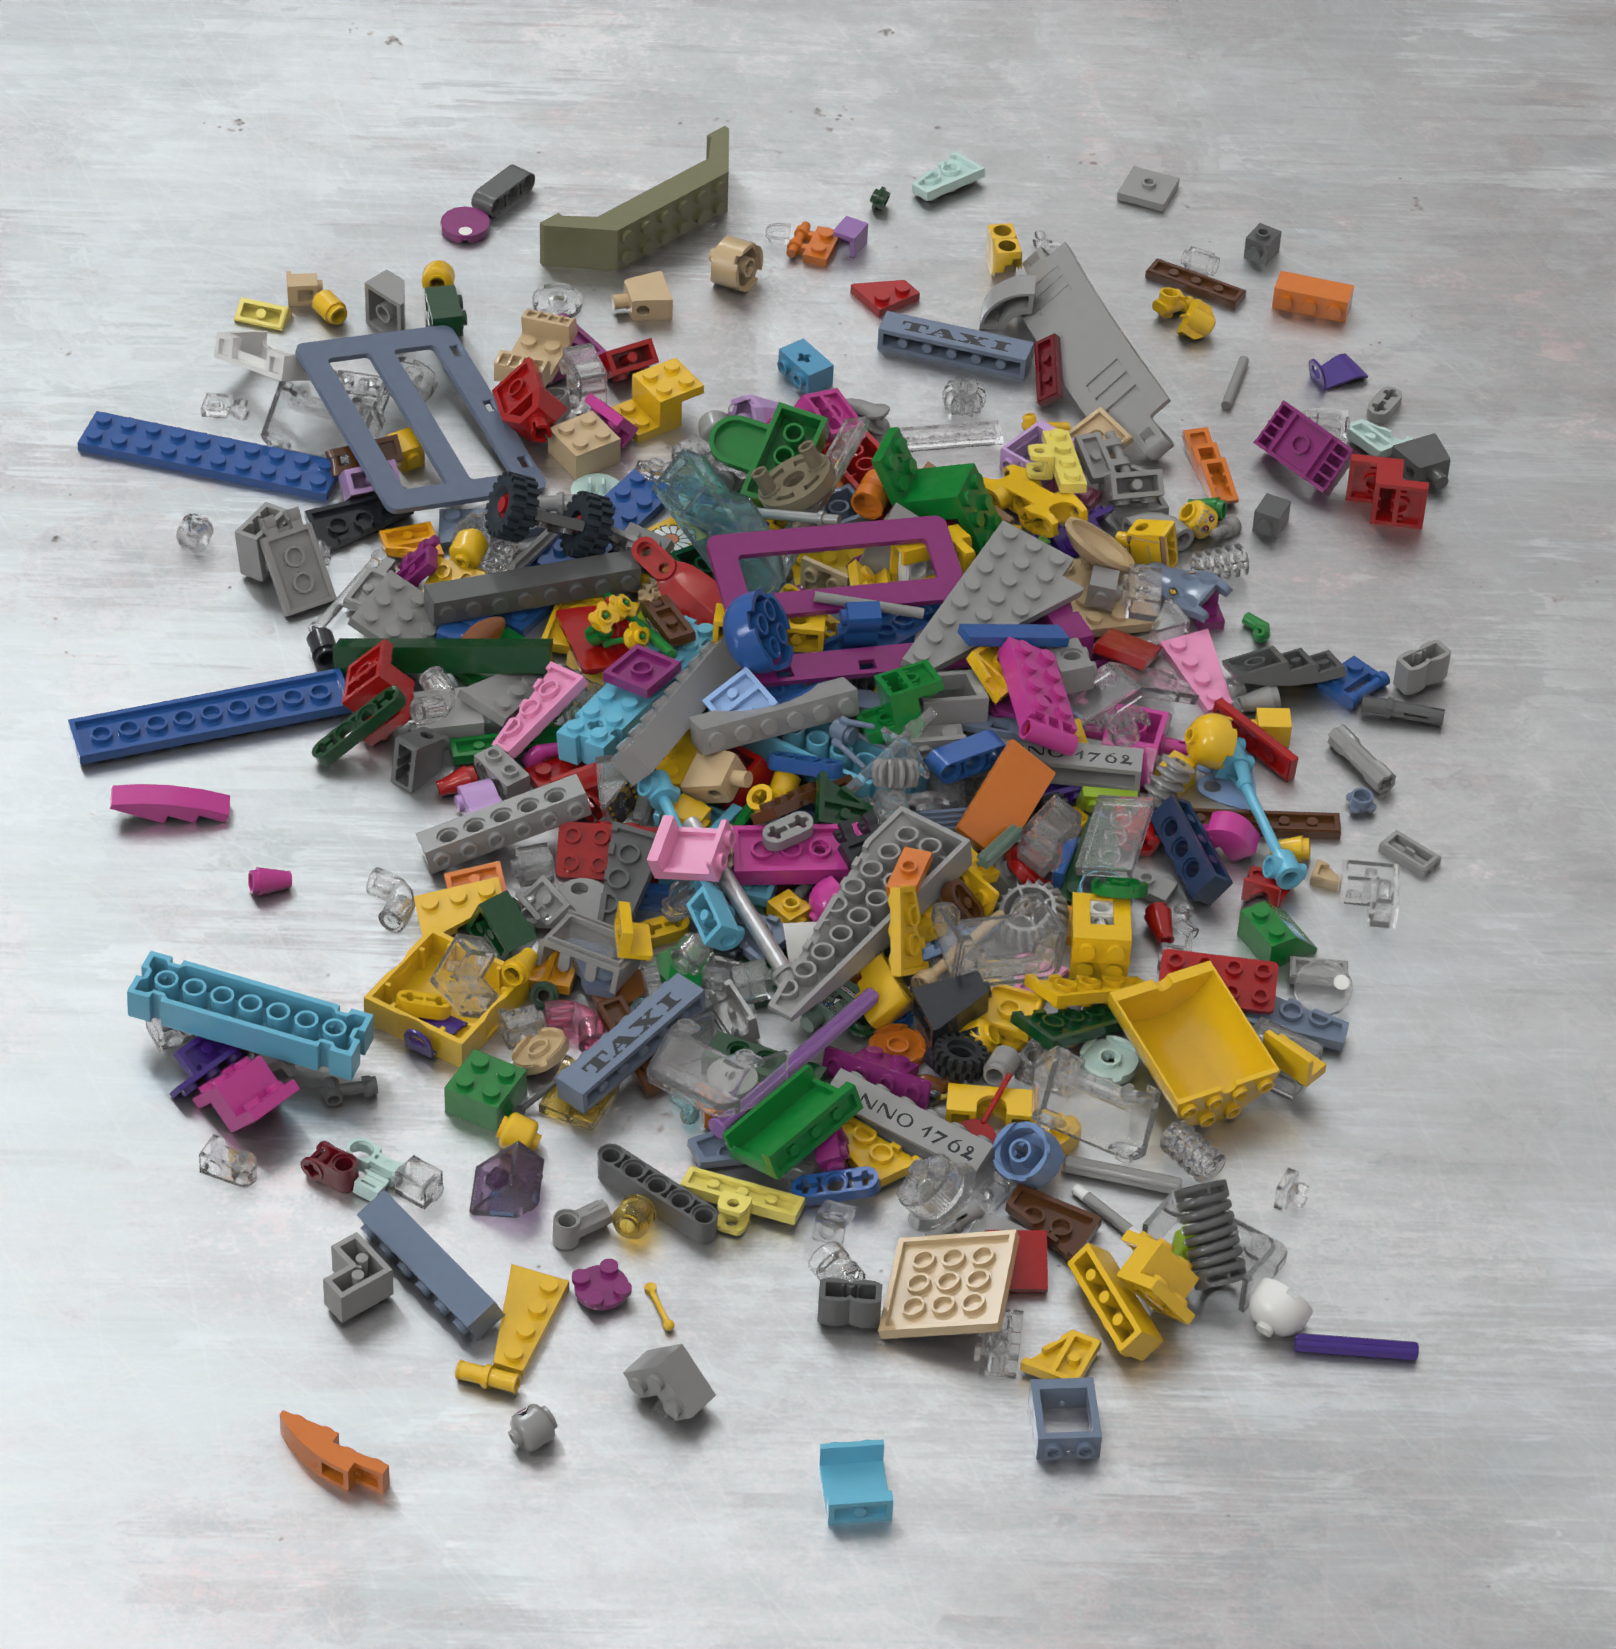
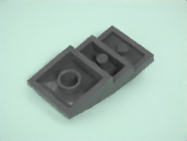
M1272 645L1222 660L1224 668L1237 682L1256 685L1293 686L1319 683L1347 676L1345 666L1330 650L1309 656L1302 648L1280 653Z

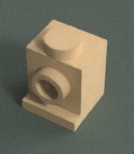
M286 271L288 307L312 306L314 296L323 290V281L317 280V273L291 274V271Z

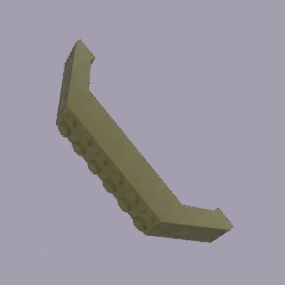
M723 126L707 135L706 160L598 217L563 216L557 213L540 222V263L544 266L618 271L728 212L729 128Z

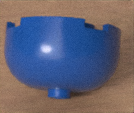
M759 588L736 597L727 607L723 619L724 640L734 661L741 668L747 667L753 674L759 675L786 669L791 664L793 646H788L786 630L791 628L786 613L776 596L772 592L766 594L763 588ZM782 655L781 659L774 665L773 660Z

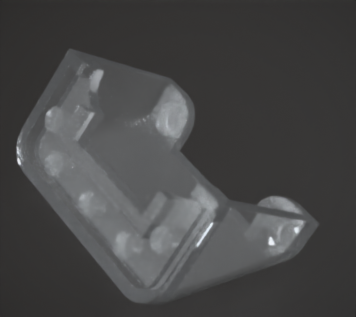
M279 381L261 432V437L266 446L326 458V451L348 445L321 399L310 397L306 390H302L301 393L292 389L293 382ZM366 399L364 406L356 402V409L373 438L377 439L386 421L379 402ZM347 456L340 457L341 463H344V465L349 464Z
M1040 892L1027 893L1016 898L1011 906L1009 915L960 920V911L954 903L943 902L933 904L931 920L950 978L979 971L983 981H988L990 987L1022 984L1024 983L1025 974H1036L1039 980H1048L1049 974L1059 973L1068 930Z
M1055 1046L1036 1058L1033 1068L1032 1119L1036 1122V1125L1047 1130L1053 1129L1112 1154L1116 1160L1123 1163H1132L1133 1160H1138L1146 1155L1162 1090L1150 1085L1146 1086L1145 1091L1133 1090V1084L1128 1083L1122 1087L1075 1067L1077 1060L1072 1058L1068 1060L1070 1051L1060 1046Z

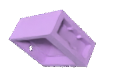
M1043 420L1036 422L1001 448L999 468L1002 469L1011 464L1026 468V464L1030 463V461L1023 457L1029 454L1027 451L1028 445L1043 444L1042 432L1056 428ZM1074 445V448H1075V451H1076V453H1077L1078 459H1080L1079 454H1078V452H1077V450H1076V447H1075V445ZM1054 474L1052 480H1041L1043 488L1055 480Z

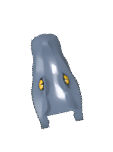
M1157 561L1148 564L1139 575V582L1142 588L1147 587L1150 591H1153L1164 605L1167 604L1170 611H1173L1176 615L1192 617L1201 623H1204L1209 618L1208 612L1202 608V605L1215 591L1225 597L1233 591L1224 580L1214 573L1172 568Z

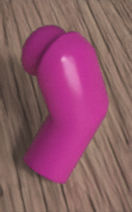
M557 742L532 746L522 755L523 764L529 767L545 761L548 757L559 756Z

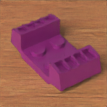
M1285 400L1281 402L1279 408L1274 412L1272 418L1253 442L1328 496L1350 467L1351 454H1359Z

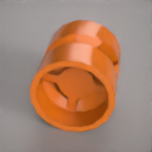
M875 469L869 470L865 474L860 486L857 487L851 498V506L854 511L866 519L879 518L890 501Z

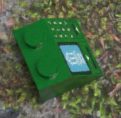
M1263 901L1240 910L1237 935L1258 960L1276 962L1280 967L1289 963L1290 956L1306 957L1317 952V947L1292 918L1278 907Z

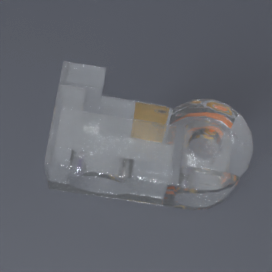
M213 1134L199 1154V1171L202 1174L227 1183L247 1187L252 1185L257 1179V1159L249 1151H237L225 1146L224 1138Z

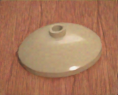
M1069 517L1065 522L1067 536L1074 550L1081 556L1079 559L1083 564L1090 568L1096 565L1119 570L1120 572L1132 569L1135 564L1132 556L1108 533L1081 518Z

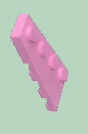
M1209 629L1160 641L1159 646L1162 647L1160 652L1204 714L1212 713L1215 700L1221 697L1233 706Z
M550 661L545 668L547 670L545 677L537 679L532 686L535 690L529 699L522 700L518 706V715L508 720L491 745L498 744L512 759L521 754L524 748L536 736L541 734L543 729L555 717L560 715L562 710L589 684L583 675Z

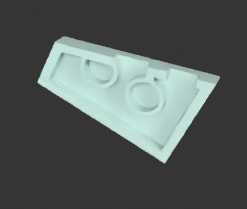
M954 151L950 154V159L947 162L942 160L938 163V169L928 171L912 183V193L926 201L935 200L943 194L954 192L957 188L972 184L976 180L985 177V168Z

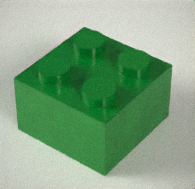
M474 1049L444 1087L445 1112L497 1133L504 1116L509 1117L512 1114V1110L527 1095V1070Z

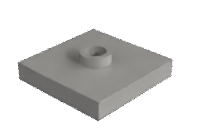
M1133 166L1117 193V200L1163 212L1179 186L1180 178Z

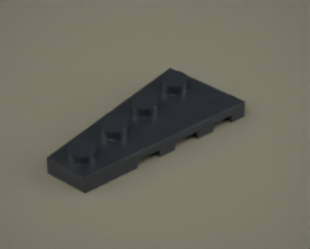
M375 494L305 510L304 518L306 523H312L323 556L414 514V512L390 513L385 509L378 495Z

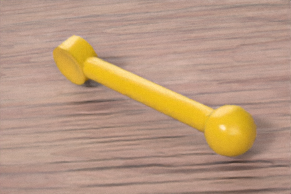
M653 1282L646 1283L644 1291L647 1295L651 1296L663 1320V1329L672 1331L675 1323L668 1318L656 1294L657 1285Z

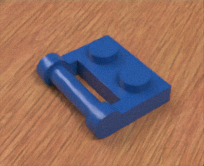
M1352 656L1342 663L1345 666L1347 676L1319 682L1316 688L1351 710L1359 705L1363 695H1369L1378 688L1383 689L1389 685L1390 678L1386 672H1378L1356 656ZM1366 681H1369L1368 683H1366L1365 685H1363L1362 687H1360V688L1357 689L1356 691L1352 692L1354 689H1356L1357 687H1359L1360 685H1362V684L1365 683Z

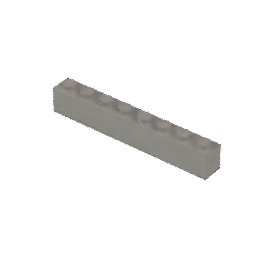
M724 637L715 643L710 640L700 648L699 652L701 654L691 659L687 664L689 667L676 676L678 682H673L664 690L666 696L663 695L652 704L654 709L649 710L640 718L642 724H637L628 732L630 738H625L616 746L618 752L611 761L632 786L650 775L690 728L689 717L702 714L706 709L702 700L732 678L740 669V666L731 657Z

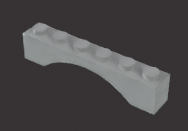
M841 677L818 683L802 696L778 705L743 711L714 710L689 717L691 743L703 755H708L833 722L841 716L846 718L859 715L858 691L847 679Z

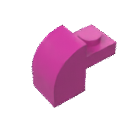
M1231 811L1212 812L1209 824H1202L1214 848L1220 847L1231 862L1256 853L1260 834L1250 821L1242 815Z

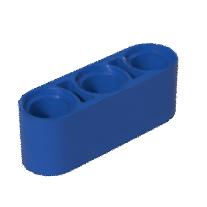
M986 730L933 749L927 755L925 763L943 784H950L992 769L1006 744L994 731Z

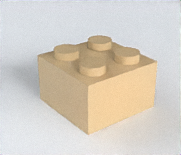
M593 410L551 427L552 436L548 437V453L575 480L620 463L621 439Z

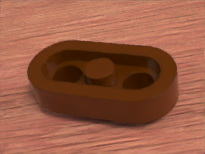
M960 879L945 882L941 891V898L944 904L948 906L966 928L981 925L985 917L984 909L972 891Z

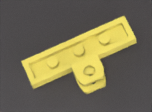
M1058 428L1043 431V444L1028 445L1027 451L1030 460L1038 461L1026 464L1028 478L1052 480L1054 474L1060 493H1086L1087 482L1069 431Z
M689 1166L680 1183L681 1186L704 1201L718 1204L717 1210L720 1213L718 1215L717 1231L735 1236H740L745 1232L751 1221V1214L795 1225L805 1206V1197ZM727 1222H734V1223H736L737 1225H735V1226H729V1225H727L726 1223H727Z

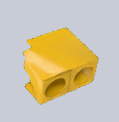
M1013 223L990 224L987 226L986 262L991 278L992 274L995 277V273H1003L1005 266L1012 265V263L1015 271L1016 267L1018 270L1020 267L1022 269V250Z
M880 954L859 971L862 979L857 984L860 992L855 995V998L866 988H872L879 994L878 1002L863 1014L872 1027L878 1029L887 1024H892L912 1010L911 992L902 977L891 976V968L887 957Z

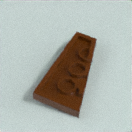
M851 774L831 780L839 787L844 785L848 788L854 785ZM816 781L803 784L796 789L786 792V794L760 804V810L750 815L753 824L758 825L776 819L802 806L815 802Z

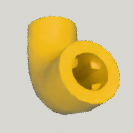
M775 771L770 787L765 784H758L749 790L746 798L747 804L754 812L760 810V804L798 788L801 779L794 773Z

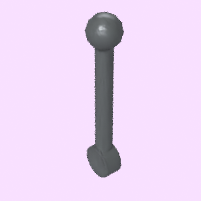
M558 1074L553 1077L551 1083L526 1103L516 1106L512 1113L517 1112L524 1115L526 1109L557 1085L556 1077Z

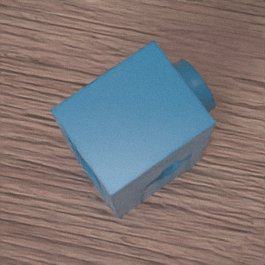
M804 338L779 349L777 362L779 371L804 393L818 392L833 385L834 365Z

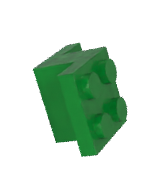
M927 659L874 675L880 706L859 712L855 719L875 725V729L860 728L871 745L884 744L890 741L891 738L901 735H913L917 730L925 728L918 698L932 697L937 692L945 690L943 680Z

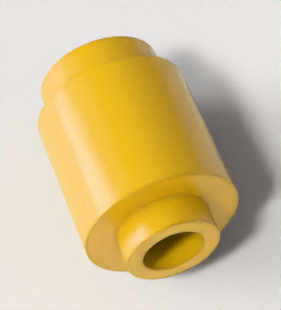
M322 290L314 296L312 308L327 323L339 325L345 321L348 315L346 305L332 291Z

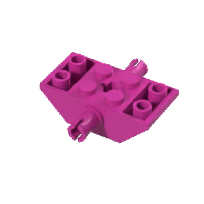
M1115 701L1106 725L1081 720L1086 738L1102 741V745L1143 749L1139 790L1147 791L1144 784H1152L1153 780L1150 778V775L1155 774V768L1158 765L1160 756H1163V754L1170 755L1174 750L1187 757L1189 756L1185 741L1167 737L1172 720V714L1169 712Z

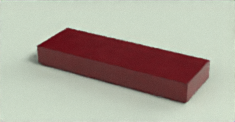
M1056 333L1034 343L1037 403L1041 407H1045L1063 398L1060 337Z

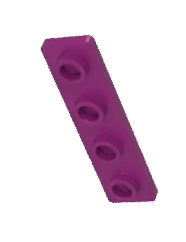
M832 1046L824 1049L822 1066L827 1067L828 1077L834 1078L840 1068L848 1072L855 1071L861 1074L866 1081L874 1085H884L892 1094L900 1098L905 1096L911 1099L916 1106L924 1110L928 1108L932 1082L917 1077L920 1065L910 1062L908 1057L902 1055L893 1056L883 1052V1049L877 1046H867L855 1054Z

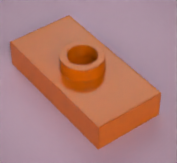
M904 847L886 885V895H890V887L903 885L915 886L916 894H918L933 861L932 852Z

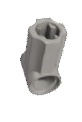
M601 1199L577 1210H558L553 1216V1244L563 1250L574 1249L578 1246L581 1237L611 1224L612 1214L608 1205Z

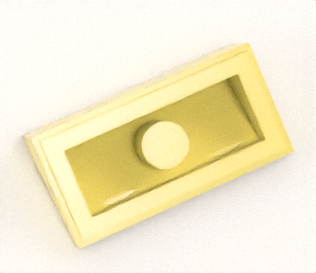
M241 297L234 322L283 332L291 318L292 312L286 306Z

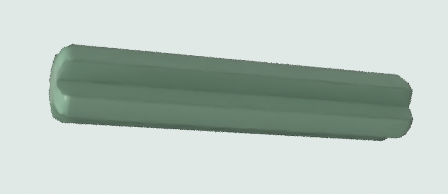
M1014 824L1007 827L977 855V866H983L985 869H988L1022 838V827H1016Z

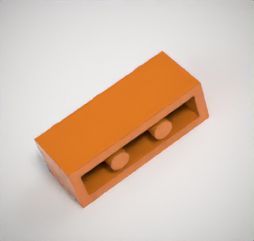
M1280 271L1274 287L1272 308L1345 323L1352 305L1354 285Z

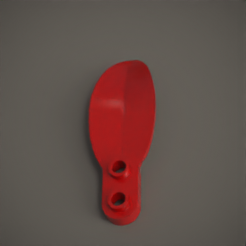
M645 536L637 539L632 546V555L656 579L661 596L667 594L682 615L696 619L697 625L702 623L713 625L716 603L722 604L716 581L698 568L673 559L653 538ZM651 549L650 555L644 556L645 551ZM669 566V570L666 573H662V569Z

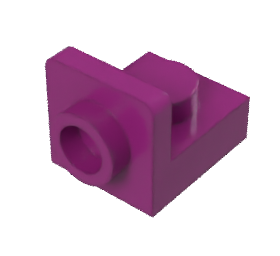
M1215 591L1202 605V608L1208 612L1209 618L1204 623L1193 618L1198 631L1224 629L1225 619L1218 604L1219 592Z

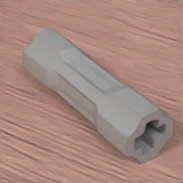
M1342 724L1339 727L1333 728L1328 734L1329 739L1327 743L1339 755L1347 758L1363 774L1364 780L1376 792L1382 794L1390 791L1395 785L1397 776L1362 746L1359 738L1348 727Z

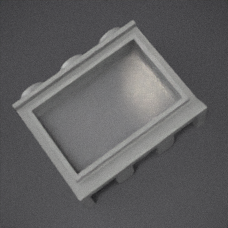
M568 909L565 917L543 939L540 938L537 951L538 958L535 964L541 966L556 950L560 952L558 968L563 972H566L572 966L573 957L587 962L584 977L589 982H593L598 977L600 968L613 972L610 993L615 994L637 971L644 960L618 958L613 925Z

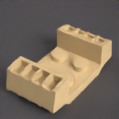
M528 308L521 316L522 334L511 352L500 350L495 359L494 381L504 380L525 359L530 357L536 362L546 387L548 383L553 381L570 353L571 345L578 333L576 318L559 316Z

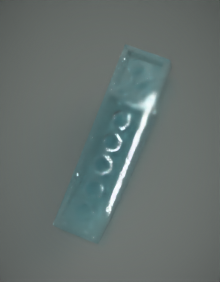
M684 447L651 487L712 572V566L706 549L707 541L711 536L770 530L750 497L730 490L705 456ZM782 555L739 559L748 592L763 588L766 594L771 592L778 593L786 584Z

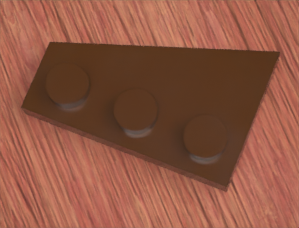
M1020 1183L1006 1202L1005 1208L1009 1215L1028 1230H1047V1244L1068 1261L1087 1243H1090L1100 1228L1102 1217Z

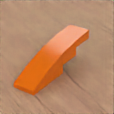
M1208 427L1183 430L1181 437L1188 457L1207 497H1220L1221 500H1226L1227 504L1238 503L1239 498L1226 458L1221 457L1217 442L1212 441Z

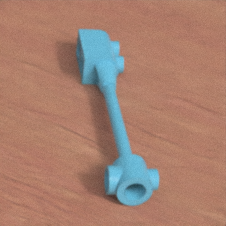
M1237 737L1233 756H1227L1223 762L1225 767L1219 770H1211L1215 778L1231 780L1243 793L1272 853V855L1267 856L1264 860L1262 868L1264 877L1275 879L1277 886L1281 889L1295 888L1306 878L1307 866L1306 864L1298 863L1291 850L1281 848L1253 790L1251 771L1255 764L1254 757L1245 754L1246 741L1244 738Z
M655 770L639 781L637 785L638 794L647 797L652 808L663 810L665 815L674 816L678 826L683 827L673 806L680 797V789L673 786L668 773L664 770ZM694 881L696 893L686 905L704 945L721 951L735 948L745 936L744 928L737 925L734 918L735 908L728 905L723 892L713 882Z

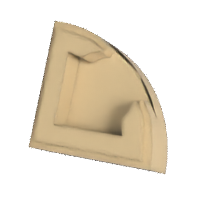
M1317 859L1309 885L1337 891L1339 876L1329 868L1330 865L1327 862Z

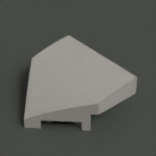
M544 874L523 895L520 892L515 894L521 906L522 914L527 922H531L535 928H554L565 917L568 909L576 911Z

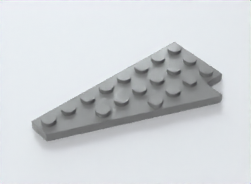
M1003 520L902 658L900 665L903 667L927 659L936 672L967 657L973 650L979 647L968 646L958 634L959 624H1030L1080 598L1084 587L1064 577L1072 566L1074 558Z

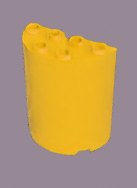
M1211 961L1169 973L1158 982L1150 979L1109 993L1108 1006L1175 1115L1183 1124L1200 1125L1202 1128H1205L1225 1117L1227 1119L1235 1118L1242 1112V1108L1275 1086L1274 1080L1280 1073V1069Z

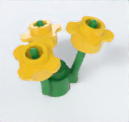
M624 594L619 596L611 595L608 606L605 602H599L596 605L597 609L588 615L591 625L584 630L586 640L591 645L599 646L602 644L604 648H608L612 645L625 643L629 649L636 644L647 648L646 644L649 641L650 635L649 629L647 627L642 628L636 621L629 624V628L625 630L623 637L611 639L613 634L612 625L614 623L623 621L627 616L631 618L636 616L632 601Z

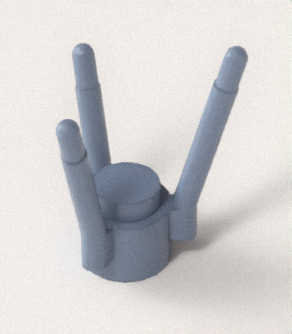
M844 716L835 719L829 728V736L833 739L831 745L839 748L856 765L865 770L866 765L845 745L853 744L857 739L870 744L866 736L859 733L856 727L875 729V725L851 720ZM885 743L872 744L896 755L900 753L898 749Z

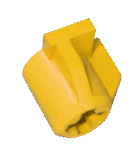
M1200 299L1192 300L1186 314L1179 316L1182 322L1176 333L1178 335H1185L1192 340L1208 336L1216 324L1211 306Z

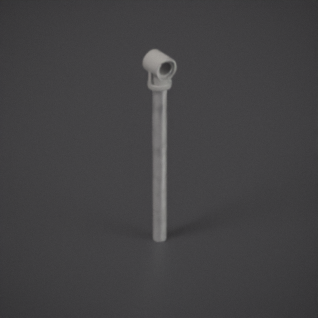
M696 816L689 817L683 823V827L704 828ZM727 864V868L723 870L718 883L774 970L772 980L778 988L782 980L787 978L791 972L790 967L793 962L787 960Z

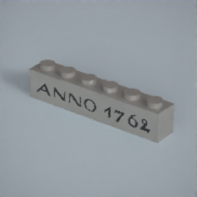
M999 737L1005 744L1011 740ZM1015 740L1056 772L1050 784L1123 789L1139 792L1143 749L1078 743L1074 754L1066 756L1031 742ZM991 769L973 776L987 777Z
M840 1068L830 1085L840 1088L848 1081L856 1086L864 1108L854 1115V1118L876 1130L877 1136L890 1143L894 1141L911 1154L917 1155L923 1160L977 1187L980 1185L994 1164L995 1150L990 1139L983 1135L976 1136L968 1132L963 1125L957 1122L950 1123L942 1119L937 1112L931 1109L924 1110L916 1106L911 1099L905 1096L900 1098L892 1094L884 1085H874L866 1081L858 1072H848Z

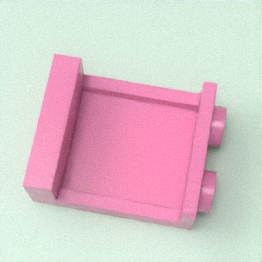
M663 815L647 862L655 879L719 882L723 870L727 868L728 855L731 848L735 845L736 834L726 819H721L718 829L679 827L674 816Z

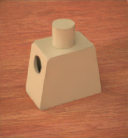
M662 271L628 278L624 281V293L611 295L613 310L627 308L633 321L673 319V299Z
M698 750L680 788L684 794L705 804L728 803L734 799L739 787L749 788L752 785L753 775L750 771H746L739 757L733 752L723 750L703 755Z

